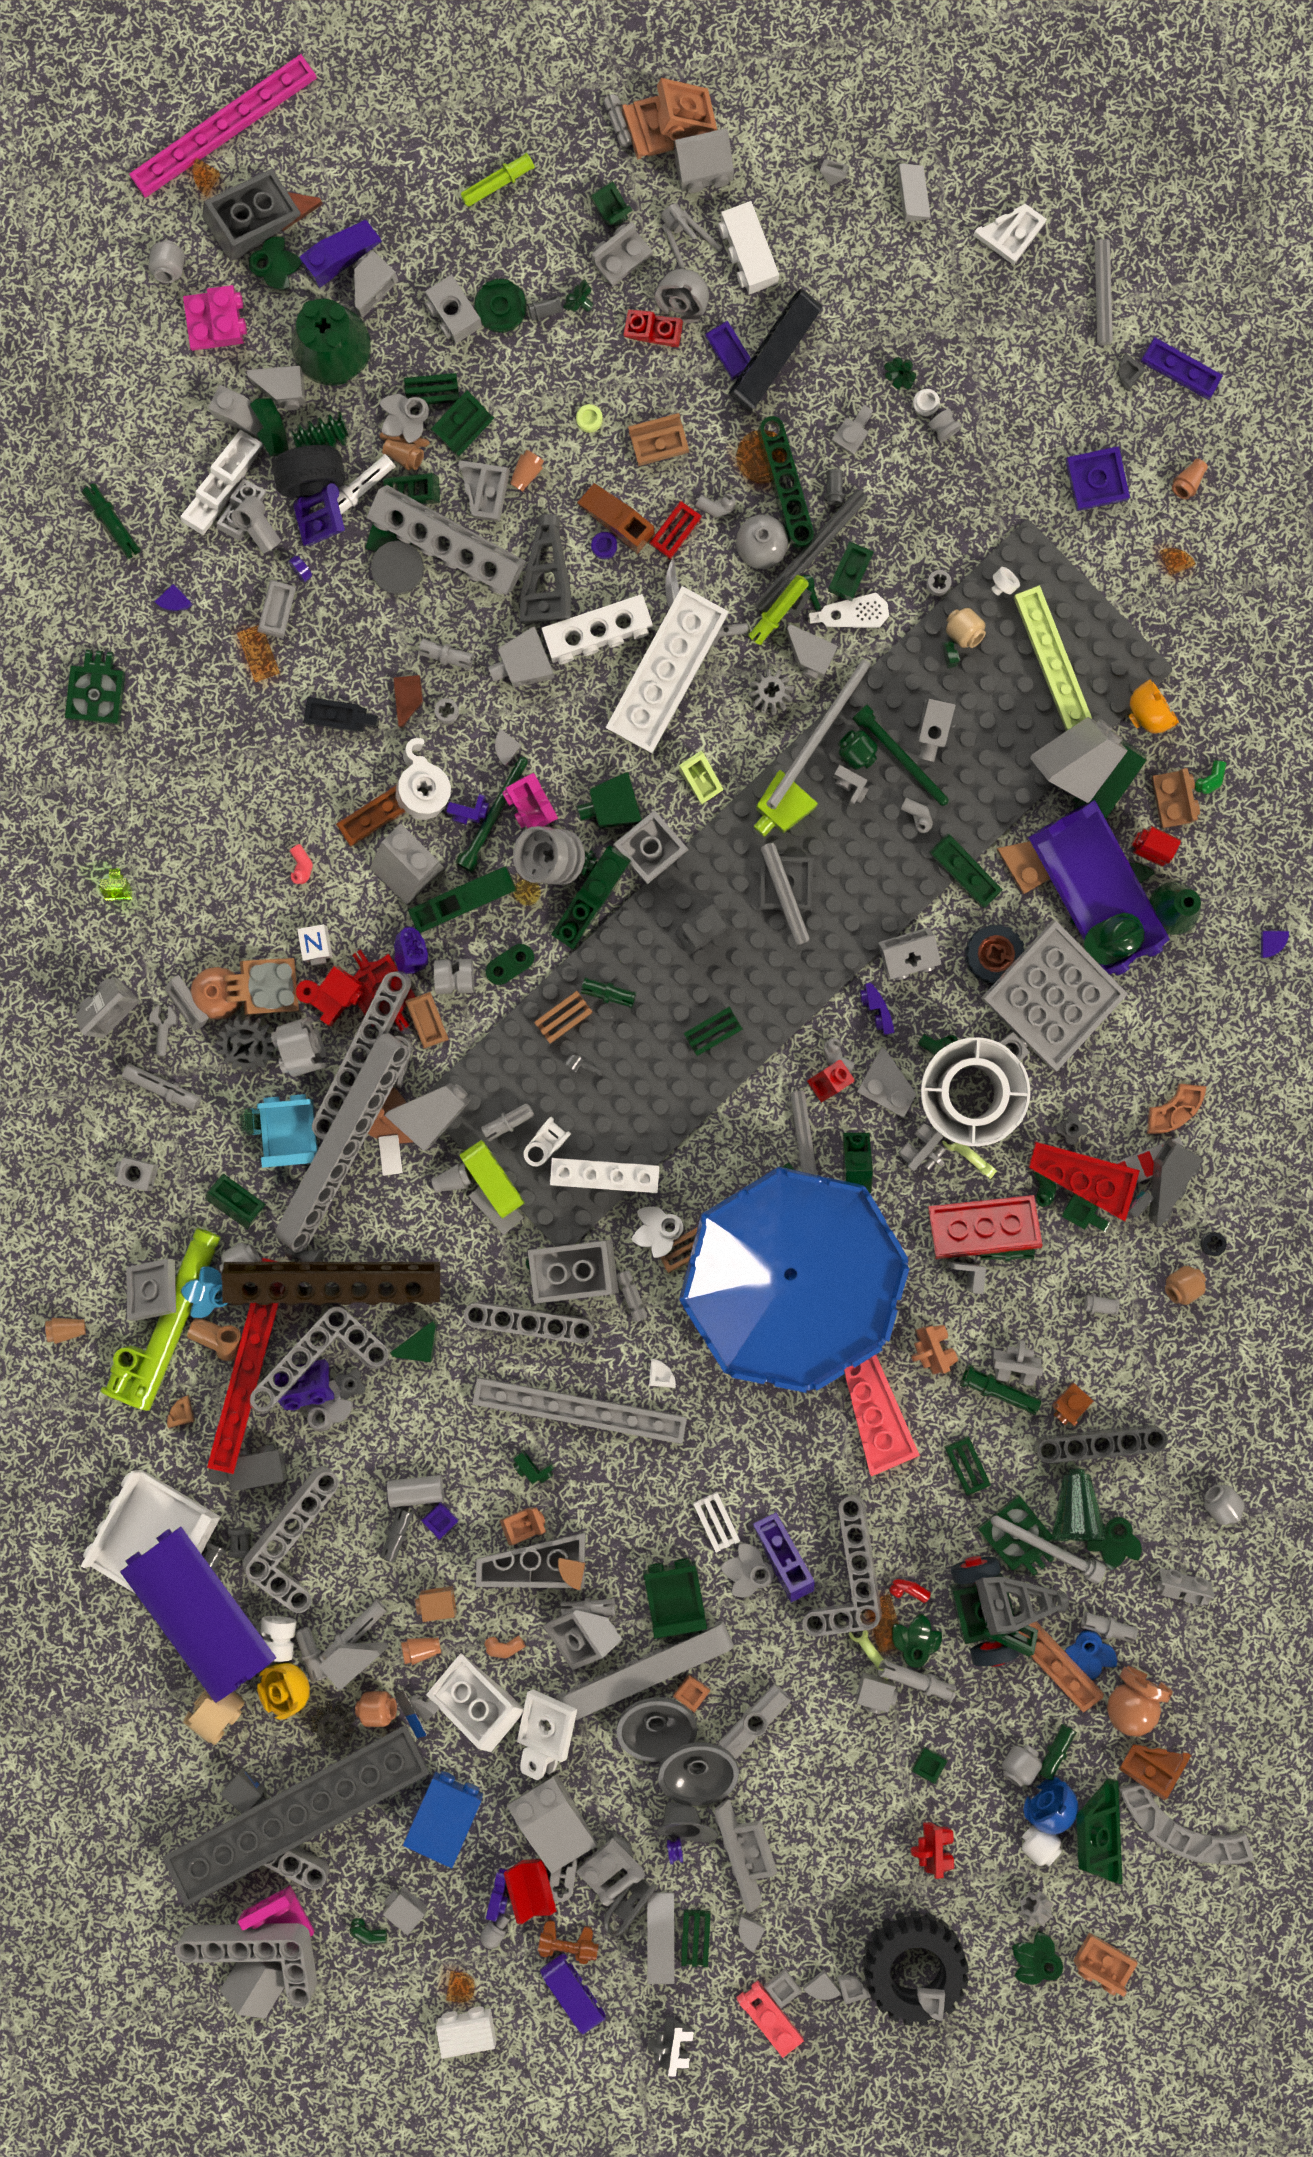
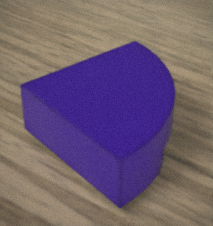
M174 584L154 601L159 607L169 611H183L193 605Z
M1262 931L1261 958L1271 957L1279 953L1288 941L1289 931Z

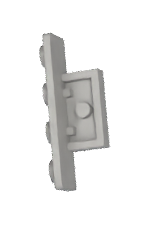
M724 1800L715 1809V1821L720 1827L723 1836V1845L726 1852H728L732 1864V1873L740 1889L741 1901L745 1904L747 1912H753L762 1902L756 1879L773 1877L778 1871L762 1822L755 1821L738 1824L730 1800Z

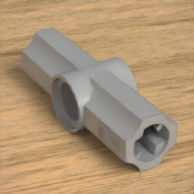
M774 1683L752 1707L745 1710L743 1717L723 1736L719 1744L737 1759L758 1736L765 1733L767 1726L791 1702V1698L780 1686ZM752 1716L762 1718V1722L758 1726H751L748 1720Z

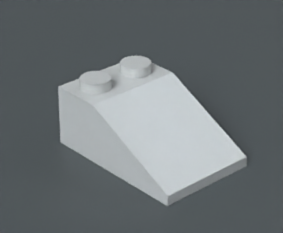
M462 1653L459 1654L426 1694L478 1749L488 1752L493 1751L522 1716L524 1710L508 1692Z

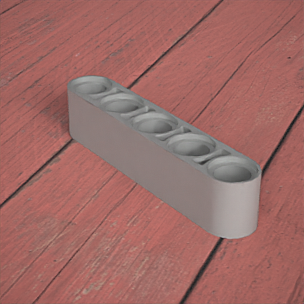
M485 1302L471 1303L464 1312L465 1322L475 1328L574 1343H586L594 1334L593 1323L584 1317ZM474 1307L480 1308L484 1313L483 1320L474 1321L470 1317V1310ZM500 1311L507 1312L510 1316V1323L500 1325L496 1320L497 1313ZM527 1315L533 1316L537 1321L536 1327L533 1329L525 1328L522 1324L523 1317ZM557 1319L562 1322L563 1330L560 1333L550 1331L548 1324L551 1320ZM584 1323L589 1327L590 1333L586 1337H579L575 1333V1326Z

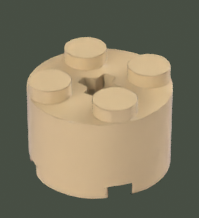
M204 1690L194 1702V1713L192 1714L188 1711L183 1723L205 1741L216 1745L225 1733L223 1731L228 1723L233 1725L242 1713L240 1709L245 1701L233 1691L215 1703L207 1691Z

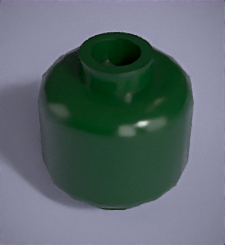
M850 730L838 743L840 747L838 751L839 756L854 770L862 767L868 769L877 760L875 754L878 745L863 730L855 732Z

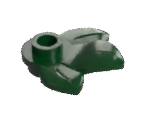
M284 237L269 238L263 244L262 249L255 251L249 258L251 272L257 277H263L269 287L278 290L290 288L288 275L297 271L302 264L297 255L285 251ZM266 261L267 265L264 268H259L258 263Z
M1114 1517L1108 1521L1106 1527L1097 1528L1091 1533L1087 1543V1550L1093 1552L1102 1551L1105 1564L1110 1570H1113L1122 1564L1126 1556L1138 1561L1141 1556L1142 1546L1140 1540L1132 1534L1131 1523L1123 1517ZM1117 1525L1124 1528L1123 1534H1115L1114 1528Z
M919 1613L913 1619L909 1628L900 1624H893L892 1641L895 1648L903 1652L905 1663L911 1667L919 1668L927 1662L929 1655L935 1653L941 1646L942 1632L931 1631L930 1621L924 1614ZM918 1649L920 1651V1656L917 1659H915L913 1654L914 1651Z
M1037 1931L1033 1943L1020 1942L1012 1946L1014 1957L1021 1965L1015 1973V1978L1020 1982L1036 1985L1043 1979L1052 1981L1061 1976L1063 1962L1055 1954L1053 1940L1045 1933ZM1052 1963L1054 1970H1046L1045 1964Z

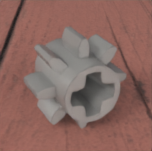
M1029 1891L1028 1895L1023 1900H1020L1022 1911L1019 1912V1915L1025 1918L1026 1923L1032 1927L1036 1925V1922L1044 1927L1045 1923L1050 1918H1053L1051 1907L1054 1904L1046 1899L1047 1895L1041 1891L1036 1896Z

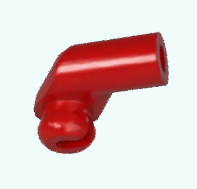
M903 1579L894 1580L892 1582L893 1585L889 1588V1592L897 1598H901L903 1593L906 1592L922 1603H926L931 1596L929 1590L916 1582Z

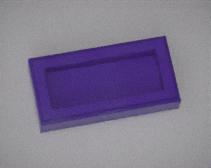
M727 320L707 332L705 337L733 381L740 376L751 358Z

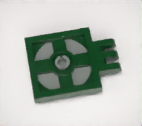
M86 649L84 667L70 665L65 718L67 720L120 725L125 672L113 670V652H107L106 661L103 662V651L97 650L95 661H92L93 650Z
M1019 1494L977 1527L1012 1571L1023 1563L1032 1575L1035 1576L1038 1572L1032 1566L1034 1562L1041 1569L1046 1567L1040 1559L1041 1556L1044 1555L1050 1563L1055 1560L1050 1554L991 1524V1518L999 1516L1048 1542L1054 1538Z

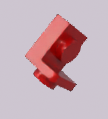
M838 1060L808 1079L807 1082L822 1103L852 1084L854 1078L843 1061Z

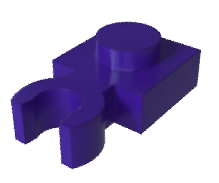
M499 1868V1872L496 1874L486 1915L487 1920L496 1922L500 1914H505L509 1898L505 1897L506 1881L504 1872L507 1869Z

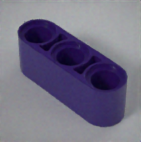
M562 1953L540 1968V1972L579 2032L584 2035L604 2021L606 2015L602 2007L599 2008L596 2005L598 2001L587 1985L583 1986L581 1983L583 1979L572 1963L568 1964L566 1961L568 1957Z

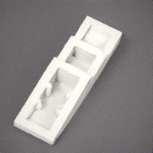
M240 429L210 467L211 473L196 490V498L181 515V522L204 535L238 487L263 447V443Z

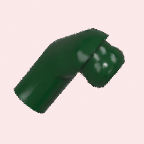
M924 1033L917 1044L933 1055H936L945 1046L958 1041V1038L955 1035H947V1037L934 1040Z
M355 1918L351 1921L350 1934L362 1944L387 1943L386 1929L368 1930L365 1928V1921L362 1918Z

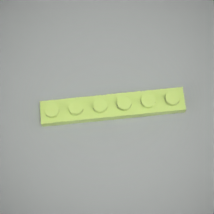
M1040 585L1016 594L1013 598L1065 730H1069L1087 717L1092 719Z

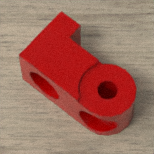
M310 980L301 981L296 987L297 998L301 1002L312 1004L324 1014L320 1020L332 1027L346 1007L319 989V984Z

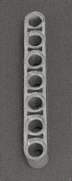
M390 972L383 978L313 1120L312 1131L318 1138L324 1139L327 1134L322 1128L323 1119L329 1120L332 1124L340 1110L333 1104L335 1095L340 1096L344 1102L352 1087L346 1083L345 1074L348 1071L353 1073L356 1080L365 1063L358 1060L357 1050L363 1048L368 1057L377 1039L381 1035L389 1033L411 988V979L405 972ZM395 976L402 980L403 985L399 991L393 989L391 985L392 979ZM383 1000L389 1002L391 1007L387 1015L383 1014L380 1010V1003ZM371 1024L376 1025L379 1029L377 1038H372L368 1033V1028Z
M718 1621L715 1623L716 1626L710 1627L709 1625L706 1630L696 1631L689 1638H686V1636L667 1644V1648L663 1650L658 1648L643 1655L641 1660L636 1658L619 1666V1670L613 1671L612 1669L594 1677V1681L589 1682L588 1680L570 1688V1692L566 1694L561 1692L555 1698L577 1709L576 1721L731 1650L734 1644L724 1622Z

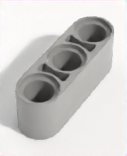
M298 1846L264 1864V1866L311 1890L322 1888L330 1872L326 1861ZM295 1857L299 1865H289L286 1858ZM310 1870H319L322 1873V1877L314 1878L311 1876Z

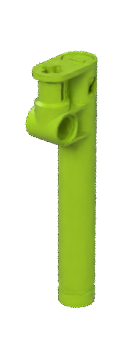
M201 1228L195 1229L192 1237L193 1240L188 1246L175 1278L176 1313L159 1317L146 1350L130 1345L116 1351L110 1370L112 1372L107 1386L101 1388V1393L135 1408L150 1411L193 1306V1303L182 1296L181 1289L187 1282L194 1279L199 1280L200 1269L210 1265L216 1251L215 1247L218 1246L221 1239L220 1236ZM125 1351L132 1354L134 1359L132 1365H127L123 1361Z

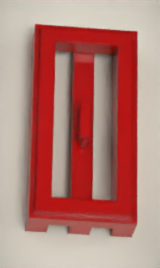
M680 501L649 542V545L671 560L702 516ZM683 509L686 513L683 515V517L680 519V521L677 523V525L665 539L663 544L661 545L660 543H658L660 538L663 536V534L672 524L674 519ZM692 516L693 520L670 550L666 549L688 518Z

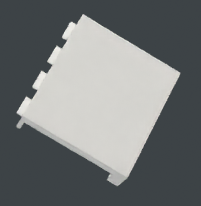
M143 1470L131 1471V1473L124 1477L121 1483L123 1488L120 1494L110 1503L108 1508L110 1512L106 1520H103L97 1527L96 1534L98 1535L94 1542L86 1548L83 1554L85 1559L81 1565L83 1568L92 1567L133 1593L135 1592L120 1573L121 1570L128 1566L125 1562L128 1558L138 1551L143 1555L159 1543L156 1539L167 1529L174 1532L179 1527L183 1528L199 1552L202 1553L221 1516Z

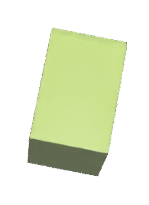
M702 751L679 765V772L701 804L723 791L719 780Z

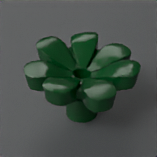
M585 279L581 281L580 286L577 285L573 289L574 294H567L566 303L563 305V308L567 311L575 312L580 306L586 312L592 309L593 302L587 298L592 288Z
M895 357L893 362L889 361L884 365V369L888 371L885 374V378L889 381L894 380L892 385L898 390L902 384L905 389H910L916 379V373L911 370L913 363L910 360L903 362L900 357Z

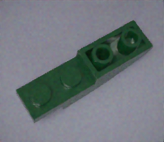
M609 845L551 935L573 950L608 900L632 860Z
M504 866L408 909V912L416 930L419 933H423L516 891L517 888L507 866Z

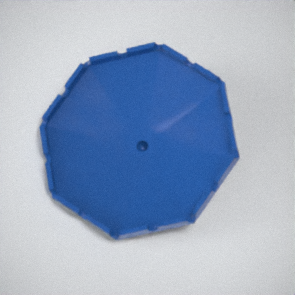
M777 1167L701 1214L679 1300L724 1373L729 1374L732 1378L760 1384L769 1382L775 1387L806 1393V1390L810 1391L812 1389L817 1391L845 1374L844 1370L847 1367L853 1366L855 1368L883 1350L882 1346L886 1341H890L898 1312L896 1303L897 1300H901L910 1268L908 1267L906 1253L864 1185Z

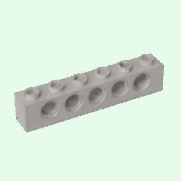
M388 485L378 489L367 516L369 520L374 522L373 525L375 527L397 534L396 537L402 542L417 545L424 554L437 556L443 560L446 566L453 569L458 568L466 572L468 578L488 584L489 589L498 594H508L514 589L526 563L525 560ZM395 511H399L402 514L403 523L396 519ZM419 523L425 526L426 535L420 533L418 529ZM442 536L446 537L449 540V548L445 547L442 544ZM465 549L472 552L473 561L465 557ZM488 562H492L496 566V573L489 571L487 567Z

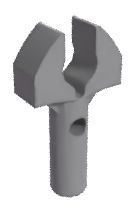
M747 623L723 625L711 646L718 645V640L722 636L748 634L749 625Z
M158 1005L150 1013L149 1022L154 1023L158 1028L156 1055L165 1056L168 1029L173 1024H178V1016L175 1010L168 1006V1018L163 1023L160 1018L161 1006Z

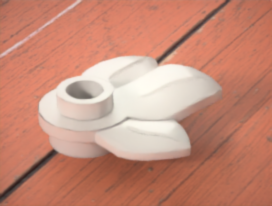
M653 1206L639 1209L637 1213L644 1225L635 1232L632 1241L641 1247H651L654 1258L667 1255L672 1250L674 1240L678 1239L683 1232L681 1219L673 1214L666 1215L659 1207ZM668 1224H673L675 1226L673 1232H667L665 1230Z

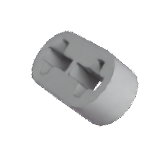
M577 1858L571 1861L573 1863L567 1865L566 1872H562L560 1868L551 1874L550 1887L555 1901L565 1902L572 1896ZM560 1878H565L564 1886L569 1888V1890H564L563 1894H558V1889L554 1888V1886L559 1885Z

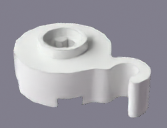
M414 738L407 743L403 752L404 762L409 767L402 773L396 786V800L399 807L412 815L413 818L427 820L436 817L445 808L450 797L451 785L447 775L440 768L430 764L425 757L416 756L412 753L414 750L420 751L424 745L423 739ZM420 787L427 789V796H423V793L417 791V789Z

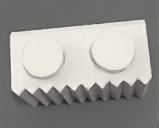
M478 2006L469 2009L468 2013L457 2014V2012L452 2011L443 2014L442 2018H438L436 2031L442 2059L495 2049L497 2040L491 2009L484 2010L483 2007Z

